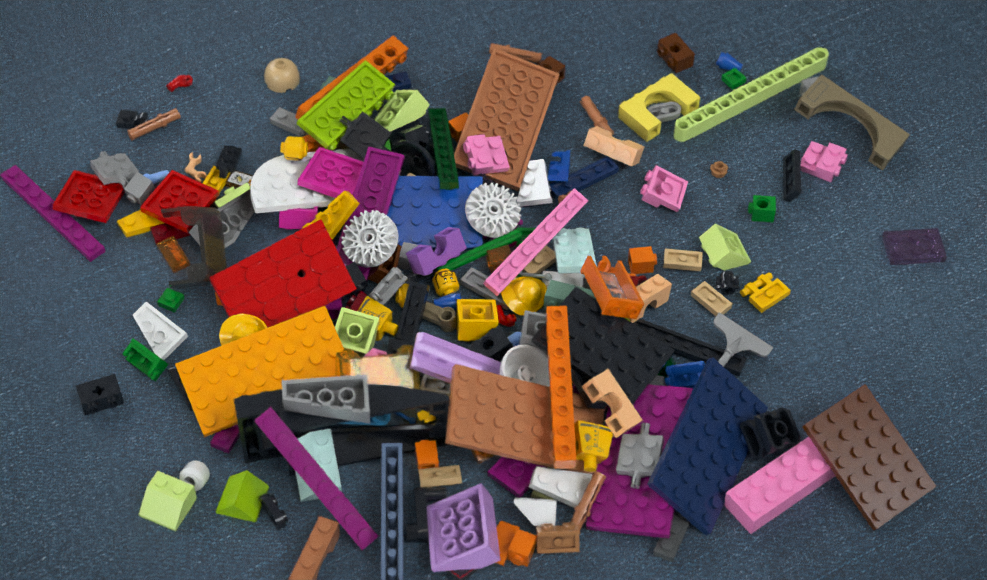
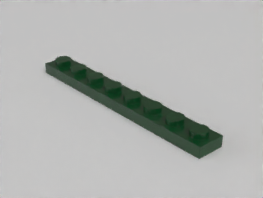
M446 108L428 109V118L439 187L445 190L459 189Z

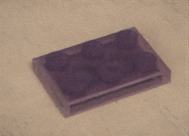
M938 228L883 231L882 238L890 265L946 261L947 256Z

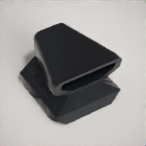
M784 407L755 415L754 420H746L740 424L754 460H760L768 454L794 447L801 439L791 411Z

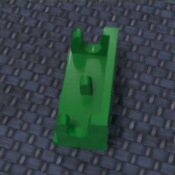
M134 338L131 339L130 344L123 352V356L127 357L126 360L155 382L169 365Z

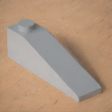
M249 191L196 222L189 233L201 247L221 252L235 242L255 212Z

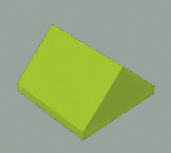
M248 470L230 476L216 513L256 522L262 508L259 496L268 492L269 485Z

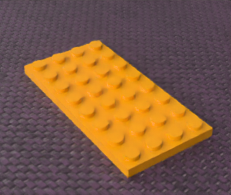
M326 306L175 364L204 437L238 424L233 398L242 395L258 394L263 391L282 389V380L355 375Z

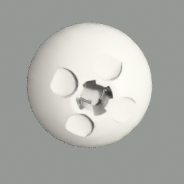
M517 345L507 351L500 364V375L550 387L548 356L543 351L530 345Z

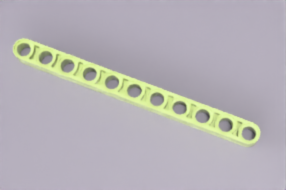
M816 48L677 119L674 128V138L680 142L687 141L824 70L828 60V51L825 48Z

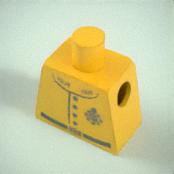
M366 296L358 312L379 317L375 341H380L385 333L395 336L399 325L392 323V311L371 297Z
M578 420L574 423L576 459L584 461L585 471L594 472L596 471V463H601L609 455L613 433L608 426Z

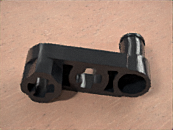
M427 487L414 488L417 523L406 524L408 542L429 541L426 503L428 501L445 499L446 487L427 489Z

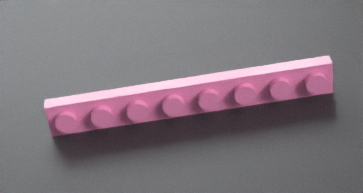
M574 188L483 284L498 296L582 209L588 200Z

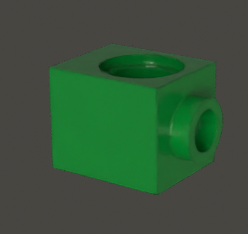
M753 195L752 202L748 204V213L751 214V221L774 222L776 197Z

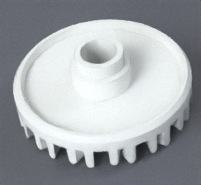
M487 183L481 184L471 192L465 204V213L470 225L480 234L491 238H498L513 231L521 217V214H519L521 211L520 203H516L518 198L513 197L514 193L511 195L508 193L509 188L505 189V186L497 187L498 183L495 185L493 183L487 185Z
M365 210L364 214L360 212V217L353 216L354 220L350 219V226L345 225L347 230H343L345 237H341L344 240L341 242L344 245L342 249L349 259L357 265L375 267L387 261L394 253L398 244V230L395 223L384 213H380L378 210H371V213Z

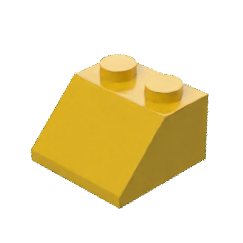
M457 299L458 341H475L486 335L489 330L498 326L496 300Z

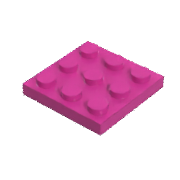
M319 147L298 178L297 185L334 198L338 197L343 191H348L353 195L363 162Z

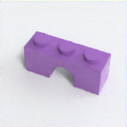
M447 227L434 235L437 244L434 252L430 245L421 244L408 251L406 255L413 273L421 274L422 276L429 275L433 272V269L445 265L449 259L458 257L461 254L460 252L467 249L460 229Z

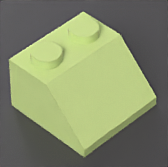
M714 224L699 237L702 243L701 247L708 254L709 263L713 267L728 270L751 263L736 233Z
M341 308L335 329L346 353L350 350L356 353V357L362 359L374 347L379 317Z
M157 471L146 488L139 516L176 532L197 499L194 486Z

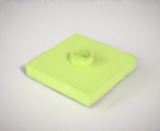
M248 182L236 189L232 186L224 191L225 195L214 201V204L220 208L250 190L251 187Z

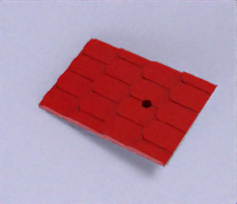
M322 219L209 278L228 317L238 314L253 315L261 319L267 328L326 306L357 289Z

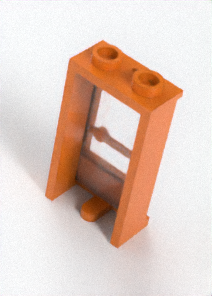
M587 256L580 272L585 275L602 310V315L637 319L644 306V302L622 261H617L612 272H605L607 266L605 260L599 261L596 267L592 257Z

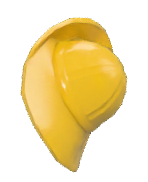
M517 277L501 292V295L511 311L518 315H524L525 310L537 312L542 308L547 286L535 277Z
M233 315L226 319L221 326L219 333L221 346L264 330L267 326L261 319L253 315Z

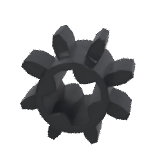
M731 271L720 273V277H716V289H721V293L725 295L733 294L735 289H739V276H734V273Z

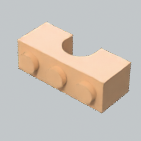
M598 126L589 129L583 145L631 167L639 163L645 147L630 140L616 139L612 137V132Z
M656 274L638 285L636 289L644 302V306L637 319H628L634 323L642 318L648 304L656 309L666 303L669 299L672 283Z
M609 369L593 377L582 386L592 403L604 401L610 406L611 416L605 422L616 438L643 421Z

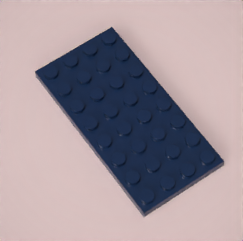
M713 357L707 360L647 483L652 490L704 535L711 534L724 506L726 492L732 488L749 450L740 424L746 420H754L755 415L765 413L768 408Z

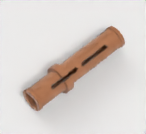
M491 43L489 54L495 48L538 64L542 58V53L512 48L510 45L503 46Z
M589 96L582 97L580 104L592 119L594 127L598 126L612 132L614 135L607 119L601 115Z
M176 108L164 114L160 113L157 117L127 130V133L133 141L140 136L160 127L164 128L167 124L180 119V114Z
M594 471L579 505L575 506V513L570 521L578 525L580 530L586 518L590 516L589 511L606 479L605 475Z

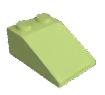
M396 90L374 120L391 132L422 117L430 104L418 90Z

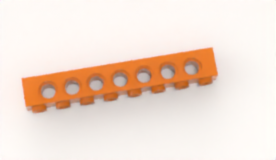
M393 35L298 107L295 118L299 120L365 60L385 75L387 72L391 73L396 65L405 62L409 48Z
M547 306L546 332L554 469L575 468L576 444L567 306Z

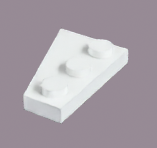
M544 159L529 161L520 186L517 204L520 203L519 207L553 203L548 183L547 166Z
M145 302L133 314L153 352L163 360L188 337L185 331L148 302Z
M536 467L533 471L529 488L575 508V506L579 505L593 474Z

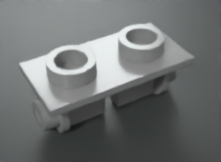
M393 267L368 296L385 305L408 278L402 274L399 268Z

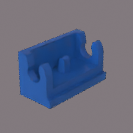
M567 150V152H553L552 156H559L561 160L550 161L548 181H568L570 150Z
M704 361L666 366V372L669 376L665 378L666 385L694 388L705 366Z

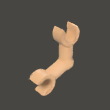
M193 152L190 153V161L185 168V172L194 177L196 181L201 182L200 178L206 179L207 174L194 169L202 161L201 154L198 158H193Z

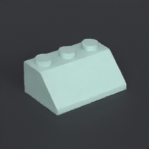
M331 429L309 432L298 438L300 443L342 492ZM295 471L301 502L319 499Z

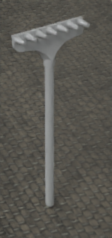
M720 312L713 321L714 326L727 339L726 350L718 361L723 367L734 354L740 351H750L760 357H767L772 351V346Z

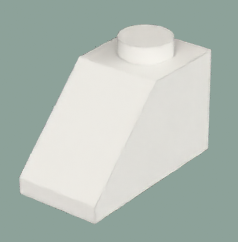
M514 497V504L534 526L539 527L544 523H551L555 526V499Z

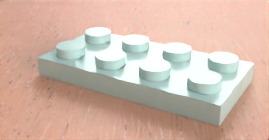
M582 227L576 229L562 228L552 239L558 273H581L580 270L587 256H591L596 265L589 229Z

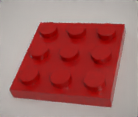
M74 170L54 201L53 210L107 223L125 190L121 183L104 185L98 176Z
M171 170L140 206V210L142 213L188 233L219 196V192L210 186Z

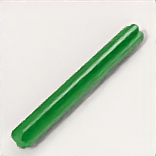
M515 229L504 236L448 260L445 265L437 267L436 270L449 269L452 271L521 239L522 233L519 229Z

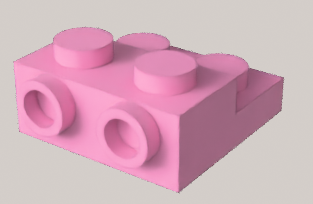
M485 134L467 136L466 141L463 143V149L468 155L469 169H472L473 176L509 170V163L500 136L485 137Z
M811 141L801 159V171L832 182L834 176L838 177L841 171L840 165H844L847 160L846 148L833 143L824 146Z
M656 165L652 171L649 170L644 178L647 184H644L641 188L640 194L643 195L641 200L656 208L661 204L678 212L688 181Z

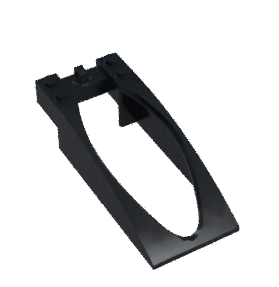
M368 384L370 417L419 408L428 412L429 415L438 418L435 423L378 426H328L349 422V420L284 411L282 389L263 391L253 395H242L233 398L245 463L283 456L254 421L271 407L297 439L309 432L331 429L337 466L339 467L382 458V443H402L403 454L415 452V442L425 439L430 441L436 440V447L450 445L446 444L448 409L450 405L449 396L408 387ZM287 461L289 475H296L295 469Z

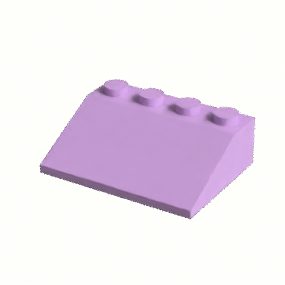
M482 483L426 506L431 570L433 572L479 569L500 561L493 498Z

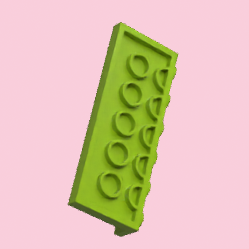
M365 60L297 121V125L324 146L325 149L334 151L347 130V127L339 122L342 116H345L351 122L357 119L362 111L371 116L372 111H377L382 106L384 100L388 101L393 96L395 84Z

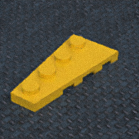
M141 210L117 220L119 228L126 237L151 231L150 227L164 223L142 213Z

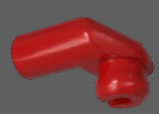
M179 75L168 83L166 87L170 92L178 87H188L192 85L193 78L190 75Z

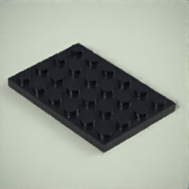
M575 287L560 304V306H567L571 369L588 380L609 369L627 398L634 405L672 357L675 350L626 318L602 315V310L597 300L578 287ZM545 322L532 337L531 342L548 353Z

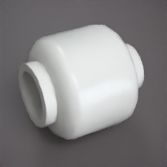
M191 461L180 472L179 479L193 485L195 491H198L209 480L210 472L203 462Z

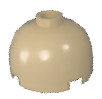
M287 58L274 59L265 69V83L274 92L284 93L287 89H295L299 84L298 68Z

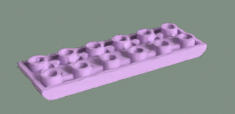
M424 332L416 334L410 364L411 369L450 384L452 367L455 364L500 375L501 362Z

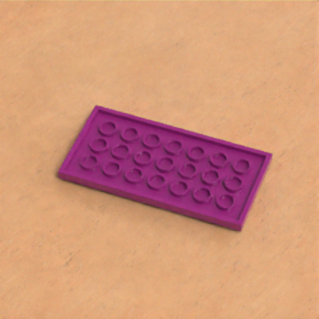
M649 385L633 405L643 421L624 434H640L641 424L649 423V435L664 437V450L693 388ZM608 406L606 419L611 416L610 406ZM613 434L607 459L598 463L596 469L597 472L605 475L606 479L589 511L590 516L587 517L586 522L587 530L670 538L674 508L647 485L651 476L642 477L640 488L634 489L631 487L632 476L617 473L616 469L622 435L616 438Z

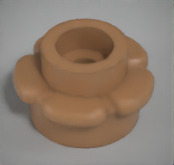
M717 161L710 166V170L714 177L722 178L727 174L728 166L721 161Z

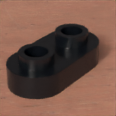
M268 493L259 496L261 504L278 531L285 528L288 518L283 510L280 511L278 509V502L275 496H270Z

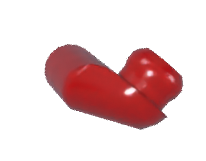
M496 305L498 323L506 327L514 326L517 321L514 314L505 315L502 306Z

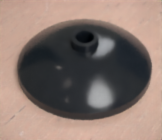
M401 140L393 146L392 152L405 156L400 176H407L409 173L415 176H437L436 164L430 153L423 146L410 140Z

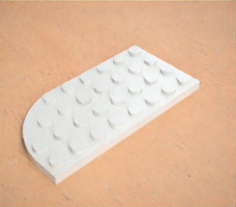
M351 149L333 151L364 162V159ZM308 152L307 157H304L302 161L286 160L284 155L265 162L257 169L252 177L250 186V197L255 213L286 211L287 209L297 208L308 209L316 206L318 208L328 207V204L335 199L334 197L297 185L298 178L315 152Z

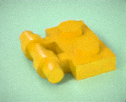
M770 272L765 275L761 274L757 277L756 281L747 283L740 290V294L743 297L748 294L751 295L749 296V302L761 313L789 296L791 291L778 278L771 281L773 275Z

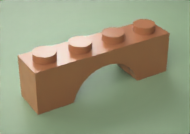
M319 516L289 580H317L323 560L329 552H333L340 537L339 522Z

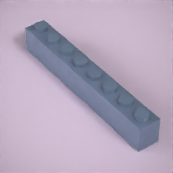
M382 443L381 580H403L402 443Z

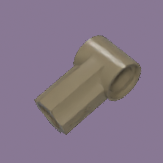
M426 301L422 319L439 325L444 332L454 331L457 327L454 309L450 307L441 308Z

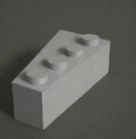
M367 374L282 380L284 411L370 424Z

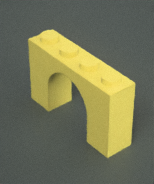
M671 73L666 77H662L655 84L648 86L642 92L635 94L631 99L622 102L619 105L618 118L643 140L648 142L660 134L661 121L646 109L647 106L659 102H676L681 106V114L685 116L699 108L700 96Z

